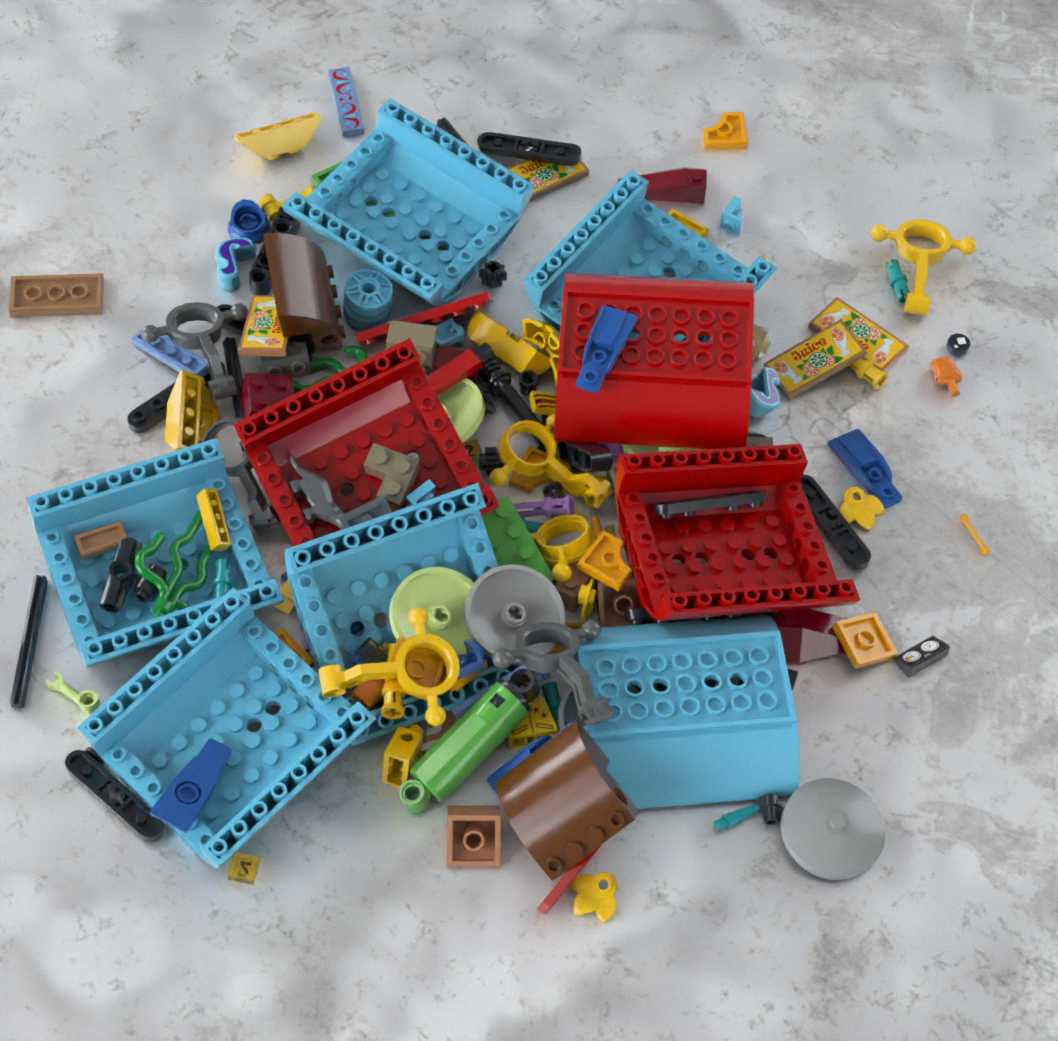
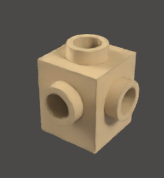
M753 324L755 346L753 345L752 360H755V357H761L763 353L767 354L771 341L768 340L771 330Z

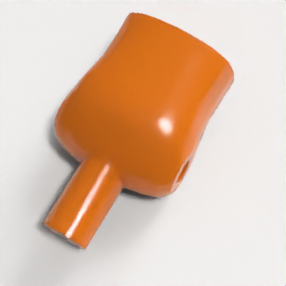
M952 357L934 359L930 366L936 383L947 385L952 397L959 396L960 391L957 384L962 381V373L957 368Z
M385 679L363 682L357 685L350 695L367 710H371L379 700L384 698L382 696V689L384 688Z

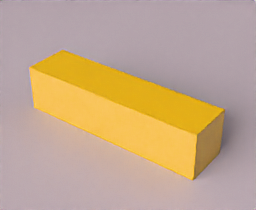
M204 488L196 497L210 550L224 551L232 543L217 489Z

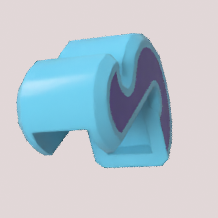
M243 237L230 238L222 241L217 246L215 256L218 267V282L223 289L235 290L241 285L237 261L241 262L256 258V246L252 240Z
M764 367L760 374L753 375L751 378L752 388L749 415L762 418L779 406L780 397L776 389L780 384L779 376L771 367Z

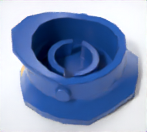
M242 199L235 203L231 211L227 228L230 238L243 237L252 240L253 243L261 242L264 239L263 234L268 233L271 228L267 214H264L260 206L254 201Z

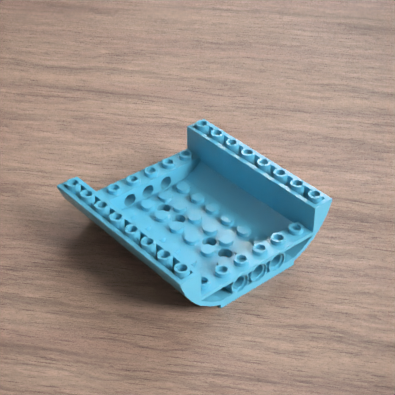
M390 98L377 111L376 129L307 198L295 192L282 204V208L290 216L434 306H443L450 301L453 302L477 277L479 269H484V263L490 262L501 251L520 221L535 185ZM375 202L377 205L367 206L366 203ZM392 211L395 213V216L387 218L384 214ZM427 235L430 239L422 240L419 237ZM440 246H444L448 248V250L440 251L437 248Z
M630 170L524 279V284L530 302L542 321L550 324L560 332L566 273L668 278L664 273L670 272L674 275V277H671L673 279L753 283L755 295L777 270V267L761 256H758L747 268L646 200L644 197L649 181ZM632 331L629 339H636L639 335ZM682 334L674 336V339L678 342H683L687 339ZM700 336L698 338L701 343L711 341L708 336Z
M217 438L26 497L49 573L75 645L86 668L175 639L223 597L214 599L215 589L213 588V580L216 578V561L219 559H227V561L230 560L232 562L231 580L233 581V587L251 603L254 612L284 601L276 580H270L227 476L225 457ZM204 488L217 489L232 545L224 551H214L211 557L212 560L207 564V579L202 588L193 592H186L182 595L180 600L191 607L182 610L175 609L173 613L153 619L155 614L152 609L159 594L155 601L145 603L135 597L133 587H130L122 612L115 614L100 608V601L109 577V566L114 562L118 549L82 560L74 540V535L122 521L127 537L134 538L142 543L143 549L151 544L156 533L161 532L164 534L165 539L159 550L154 555L145 559V565L149 567L150 564H155L162 567L167 572L166 580L168 581L173 571L169 549L171 543L176 538L184 535L195 513L200 510L196 495ZM203 521L192 541L179 550L182 563L185 562L189 566L182 572L176 587L185 582L195 581L197 578L196 566L205 547L209 544ZM135 568L133 578L139 579L140 574ZM120 573L117 575V577H123L126 574Z
M478 483L285 549V564L292 598L318 674L320 668L328 665H341L343 672L348 670L345 666L356 646H361L369 637L376 641L380 647L384 643H396L397 639L393 634L389 619L391 599L401 582L415 571L428 567H444L460 572L475 583L482 574L498 567L479 510L485 508L486 505ZM378 613L385 614L387 618L386 624L383 627H377L374 623V617ZM355 621H359L363 625V632L358 636H354L350 631V627ZM354 661L352 666H357L359 664ZM511 664L505 669H500L495 665L486 668L458 691L448 690L446 693L439 695V706L445 712L455 708L522 664ZM405 694L404 698H402L403 717L388 719L381 715V708L384 706V698H382L371 710H368L376 717V720L351 745L360 744L395 731L398 727H405L424 720L425 712L429 708L428 702ZM351 695L346 699L351 705L357 703Z
M233 587L77 728L110 769L150 809H152L182 769L199 754L208 739L212 738L231 748V755L221 768L219 779L208 802L189 831L184 833L163 822L190 850L195 852L209 865L218 869L376 720V717L359 702L351 705L342 695L323 697L319 674L255 616L251 603ZM271 705H279L281 707L280 711L275 715L267 713V709ZM253 722L262 724L261 729L257 732L248 731V727Z
M770 615L601 627V633L595 640L579 639V650L575 653V661L589 673L595 697L597 699L605 697L612 709V718L595 725L584 726V729L610 760L606 769L638 809L755 800L766 794L791 797L799 788L800 755L797 715L781 634ZM738 677L743 680L744 684L736 686L731 683L730 679ZM712 679L718 683V686L711 688L704 682ZM661 683L667 687V690L659 692L653 686ZM636 685L640 687L641 692L633 694L627 688Z

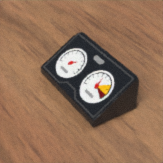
M932 635L894 657L893 660L909 678L946 657L950 646Z

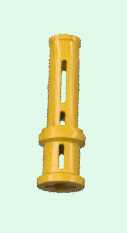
M859 359L849 365L856 372L858 378L861 380L865 379L871 383L872 388L875 390H879L888 379V373L885 371L881 372L874 367L873 362L870 360L864 361Z
M396 643L388 646V662L391 661ZM384 686L382 689L384 706L381 708V715L388 719L403 717L402 698H404L405 693Z

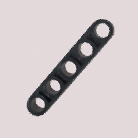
M281 206L268 233L297 235L301 222L284 212ZM265 242L249 272V284L252 295H268L272 289Z

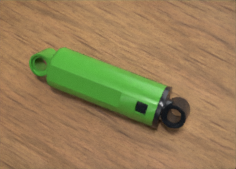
M523 668L515 671L510 677V684L499 678L410 767L409 772L415 780L406 781L399 790V797L409 811L412 813L424 812L430 805L431 797L438 802H443L532 712V708L527 702L535 700L540 693L539 683L532 671ZM527 682L530 683L528 687L524 689L520 688L522 684ZM420 793L417 799L410 800L413 794Z

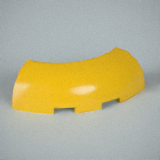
M478 309L475 311L468 326V336L471 340L479 345L485 342L488 343L497 357L520 373L525 370H532L538 376L551 367L548 356L513 332L509 336L510 331Z
M522 319L523 340L538 346L541 350L545 349L551 357L550 363L557 385L560 332L546 322L535 319Z

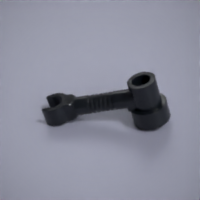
M525 370L519 376L520 392L524 396H529L531 391H536L538 376L534 371ZM539 414L543 426H546V419L549 415Z
M371 637L366 639L357 650V653L364 658L361 664L382 663L388 657L377 647L378 643ZM354 687L346 689V693L342 696L347 699Z
M766 794L759 797V808L763 811L764 824H778L784 809L780 805V797L776 794Z

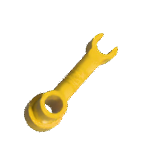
M309 186L301 191L300 194L307 198L315 190V187ZM266 194L258 200V205L267 214L269 219L274 221L280 207L288 199L278 202L272 194Z

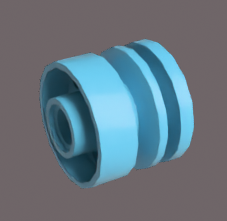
M364 269L354 272L347 278L344 287L343 316L348 324L364 331L388 322L393 295L392 283L388 277L379 271Z

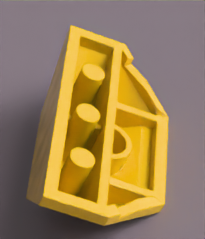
M312 112L235 134L233 137L239 144L268 160L279 158L282 153L288 152L293 154L301 151L300 148L306 147L322 118L318 113Z
M185 370L180 371L167 402L165 442L176 450L202 443L207 430L218 421V407L205 386L204 378Z

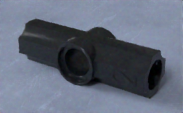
M129 537L121 539L114 562L109 566V577L100 601V608L105 609L107 612L115 614L122 612L128 590L133 585L134 561L136 554L142 549V543L136 539ZM120 573L126 574L123 577H117V575Z

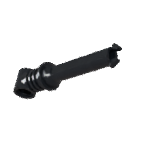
M485 342L471 349L482 362L483 367L477 370L476 373L485 382L486 390L493 394H498L519 421L531 420L542 424L511 385V373L502 369V366L496 361L494 351L490 345ZM530 434L538 445L536 449L546 452V448L541 440Z

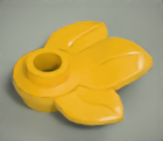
M850 487L844 492V503L839 508L840 513L848 523L854 520L867 531L872 529L875 523V515L885 513L881 501L873 495H867L859 487ZM853 495H856L859 500H855Z
M591 578L588 585H581L577 604L583 605L579 625H582L585 617H590L596 601V590H594L595 578Z
M601 872L595 876L588 874L577 876L570 884L571 889L578 893L574 900L575 915H585L595 911L603 923L607 922L613 916L617 907L614 897L617 891L615 877L607 872ZM607 881L609 886L607 889L602 890L599 888V883Z

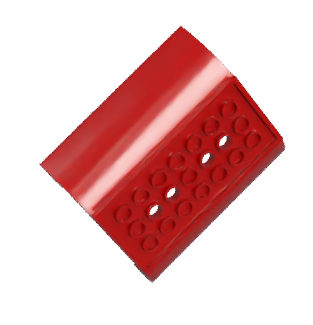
M566 273L563 288L557 367L554 440L689 449L746 447L752 378L753 283ZM605 305L637 316L638 319L632 331L636 332L639 336L636 339L628 338L609 374L605 376L599 392L595 394L577 388L576 381L583 367L582 360L588 337L601 307ZM682 334L687 339L683 342H678L674 339V336ZM700 336H708L711 341L701 343L698 338Z
M410 338L233 424L242 446L293 547L340 531L341 529L332 523L320 519H315L313 525H309L303 512L305 509L312 508L307 500V496L301 492V496L297 498L290 485L291 481L302 479L292 466L290 456H294L303 469L314 472L328 481L336 505L345 513L377 498V493L383 480L367 474L364 468L365 460L373 443L406 456L410 453L419 455L420 471L410 493L429 479L436 486L435 497L478 483L486 505L485 508L479 509L481 516L500 507L490 486H485L422 369L421 358ZM351 485L354 488V493L351 496H343L341 494L343 486Z
M801 444L618 455L616 469L618 531L621 540L624 541V551L629 567L633 570L632 576L642 608L646 609L654 619L663 621L854 605L860 601L853 579L837 580L800 482L808 464ZM750 490H766L767 501L762 502L763 506L748 507V504L740 505L741 509L726 510V507L698 510L696 515L682 516L681 513L673 514L674 517L669 519H659V515L653 512V504L657 502ZM764 553H770V554H772L775 558H774V559H771L769 556L765 555ZM742 555H748L752 558V560H747L745 557H742ZM695 558H702L706 561V563L702 564ZM672 560H680L684 565H678Z

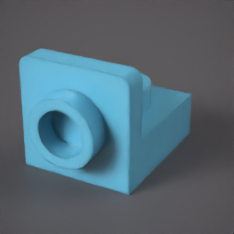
M734 196L722 212L720 228L739 236L743 225V219L740 218L743 212L741 209L742 199Z
M452 318L436 325L438 349H440L442 344L451 346L456 343L459 348L464 347L465 332L461 325H457Z
M430 479L406 496L408 504L406 507L435 498L436 486Z

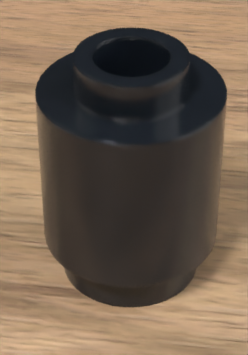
M150 564L147 567L163 578L165 582L167 581V572L162 567L155 564ZM141 575L133 587L135 597L145 603L155 601L159 594L157 586Z

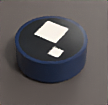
M956 333L948 338L946 348L954 356H964L968 353L971 343L967 336Z

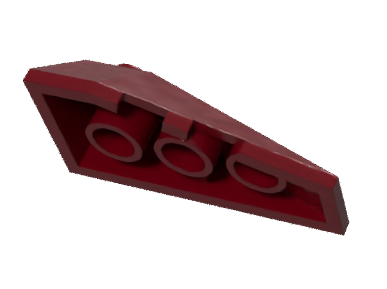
M681 167L640 175L649 181L644 197L646 200L704 204L707 187V170L705 168Z
M813 609L776 611L774 621L781 634L786 664L802 665L806 664L809 660L821 658V660L829 659L830 656L841 653L847 655L832 626L836 621L848 618Z

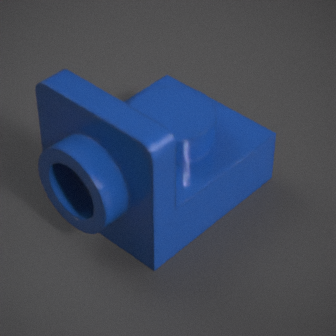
M469 639L464 641L467 654L457 655L460 665L457 680L485 669L483 662L485 654L482 647Z

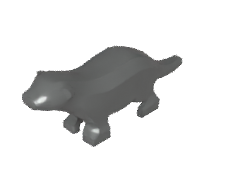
M290 456L292 466L302 478L301 480L291 481L290 485L297 498L301 496V492L307 496V500L312 508L305 509L303 512L309 525H313L315 519H320L334 524L341 530L345 529L340 516L346 513L336 505L328 481L314 472L303 469L295 457Z

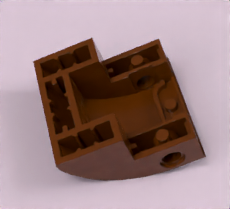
M264 233L277 315L283 337L311 333L315 351L343 347L342 339L346 338L344 325H339L338 319L342 318L340 304L335 305L334 299L338 298L336 284L331 285L330 281L331 278H334L332 264L327 265L324 251L316 243L304 237L284 233Z
M578 720L574 721L495 782L500 803L511 826L527 851L551 881L555 880L636 819L635 816L638 810L606 769L610 760Z

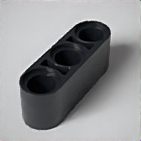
M559 441L558 443L560 459L586 473L609 471L612 468L613 458L611 452L596 443Z

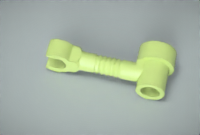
M54 671L57 679L56 682L52 683L45 679L50 690L62 692L77 703L87 718L99 708L100 701L95 691L85 690L79 693L68 685L57 671Z

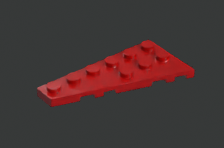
M486 291L396 321L420 324V322L429 320L430 324L445 320L444 315L451 313L452 317L467 313L465 308L473 306L474 310L488 306L487 301L493 300L491 291ZM390 322L355 333L357 342L363 341L364 345L378 341L376 336L383 334L387 338Z

